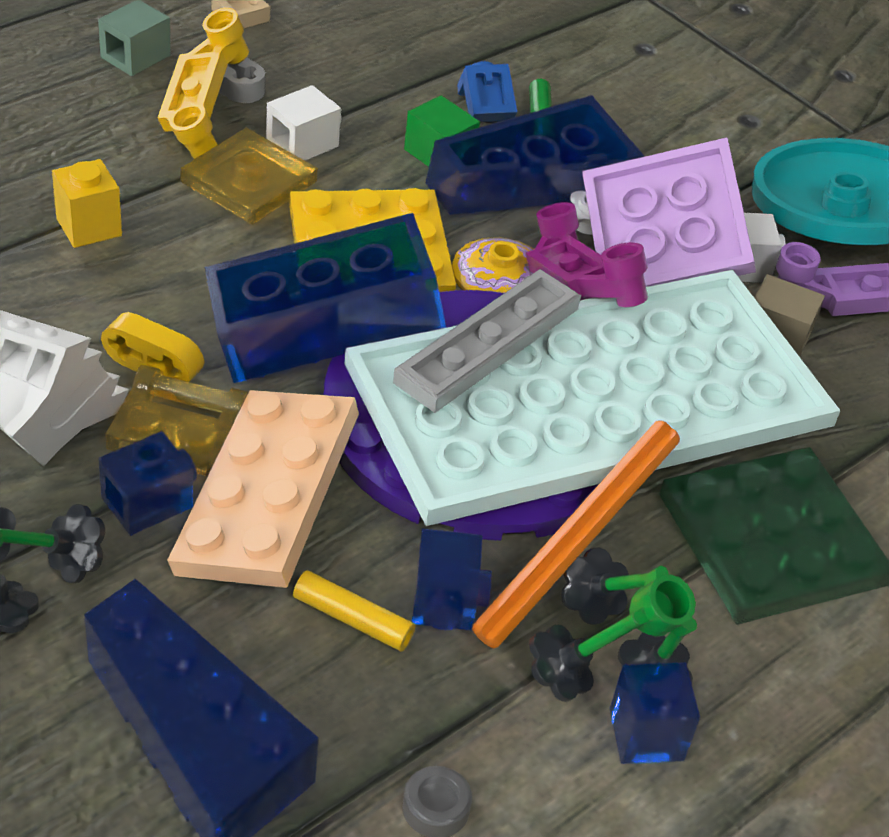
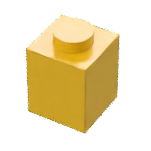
M101 159L89 162L82 161L72 166L52 170L56 219L73 248L122 236L119 187Z

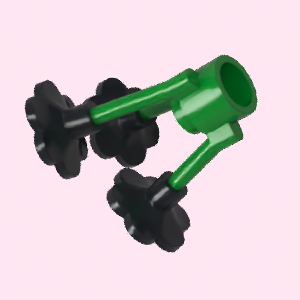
M600 547L591 548L586 551L583 557H578L563 573L567 583L563 586L561 598L566 608L579 611V615L585 623L590 625L601 624L608 615L621 614L627 606L625 590L641 589L637 590L631 598L630 615L587 640L583 638L573 639L568 629L560 624H554L546 632L541 631L534 634L530 638L529 649L535 658L532 662L531 670L536 681L545 687H550L558 700L563 702L573 700L578 694L586 693L593 687L594 678L589 668L590 661L593 659V653L637 628L642 632L637 640L625 641L618 650V660L624 667L620 674V681L623 687L631 693H642L649 703L658 706L668 703L673 694L685 693L692 685L693 677L687 667L690 654L688 649L680 642L684 636L697 629V622L692 617L695 613L696 601L689 585L680 577L669 574L664 566H658L649 573L629 575L625 565L613 562L610 554Z

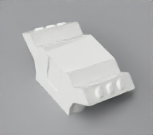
M0 310V429L44 467L82 429L118 414L129 389L117 386L120 376L106 372L101 366L99 359L102 352L88 348L91 338Z

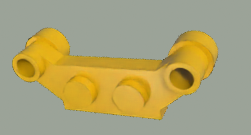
M221 8L210 13L203 21V28L208 38L191 52L179 55L157 118L164 132L173 131L178 141L185 145L196 161L209 160L218 152V144L211 132L213 126L210 120L228 64L242 62L249 54V49L242 36L244 27L237 12L232 8Z

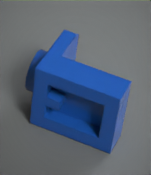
M482 61L472 65H465L457 84L458 95H465L468 114L480 122L513 121L517 114V107L509 64H492L491 62Z

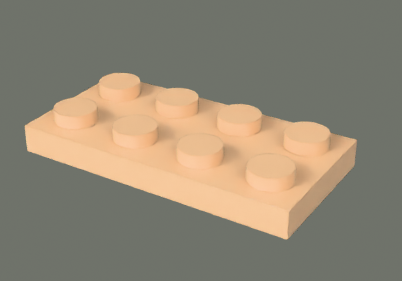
M250 390L167 560L173 575L287 588L358 418L359 411L355 397Z

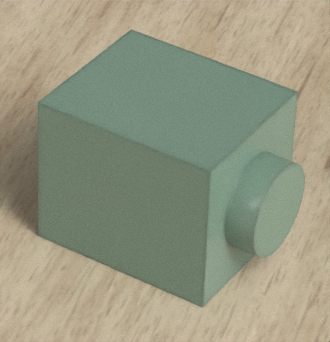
M135 0L98 19L101 58L130 76H134L171 56L170 17L146 3Z

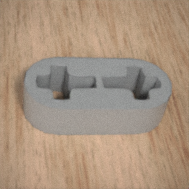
M247 57L237 64H228L219 93L239 103L259 101L265 93L264 69Z

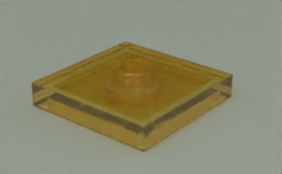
M247 127L180 168L182 183L252 225L289 201L290 191H304L316 183L318 168Z

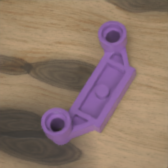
M791 242L782 247L776 264V270L779 273L777 278L825 295L821 307L828 309L831 316L889 311V263L818 268L820 255L812 246L800 242Z

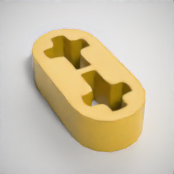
M125 312L120 314L101 335L102 345L114 361L176 389L184 388L204 366L203 354L190 338L134 313Z

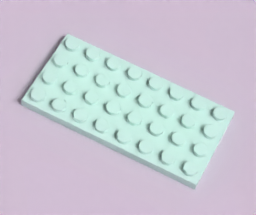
M733 270L646 287L648 299L634 307H620L617 305L616 298L581 300L577 311L436 413L393 384L394 369L456 326L346 348L345 366L426 526L600 484L655 421L661 420L666 422L680 436L678 445L655 469L657 470L832 427L836 424L840 409Z

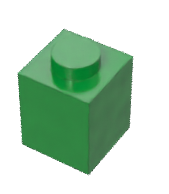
M440 95L408 111L404 150L443 177L475 160L478 150L477 142L480 121Z

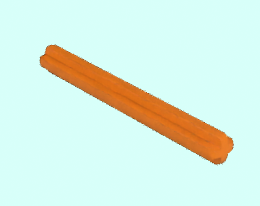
M655 421L472 626V631L479 640L494 649L508 637L678 445L680 436L677 431L664 421Z

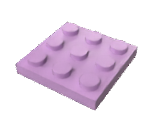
M728 138L582 171L595 252L601 255L609 247L621 243L634 242L643 245L648 267L646 272L643 273L646 287L733 270L737 276L756 272Z

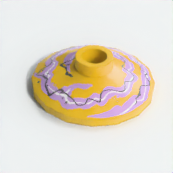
M502 237L481 238L469 242L455 254L452 263L455 282L462 290L506 293L533 274L529 270L526 252L532 251L534 248L520 241Z

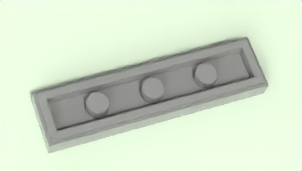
M539 269L394 369L393 384L436 413L577 311L581 295Z

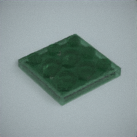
M811 447L663 479L659 495L736 625L889 586L888 558Z

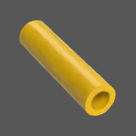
M309 570L302 573L293 591L294 598L400 652L405 650L412 639L416 627L415 623Z

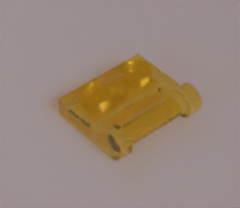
M142 364L136 372L131 391L106 432L107 450L208 476L249 392L236 388H231L229 392L179 380L161 375L159 368ZM156 396L218 412L221 415L218 419L152 401Z

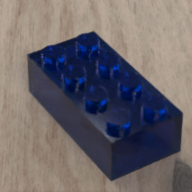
M413 213L204 267L217 335L233 383L264 377L275 372L343 355L346 352V348L446 327L437 278Z

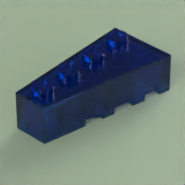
M136 578L84 614L88 660L124 720L131 723L142 742V750L153 768L159 769L173 792L174 802L186 822L191 821L200 837H252L315 783L319 737Z

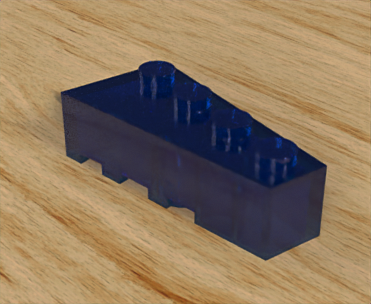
M590 95L435 140L425 183L429 189H435L436 198L449 215L544 206L562 202L572 203L570 198L573 192H586L582 171L645 156L597 100Z

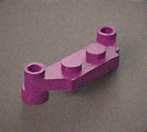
M568 202L555 203L537 212L536 216L542 238L534 250L526 252L530 272L535 273L541 269L581 295L580 301L590 298H616L618 306L634 307L648 299L643 274L648 267L643 245L634 242L621 243L609 247L600 255L577 240L575 230L579 227V221L574 204Z

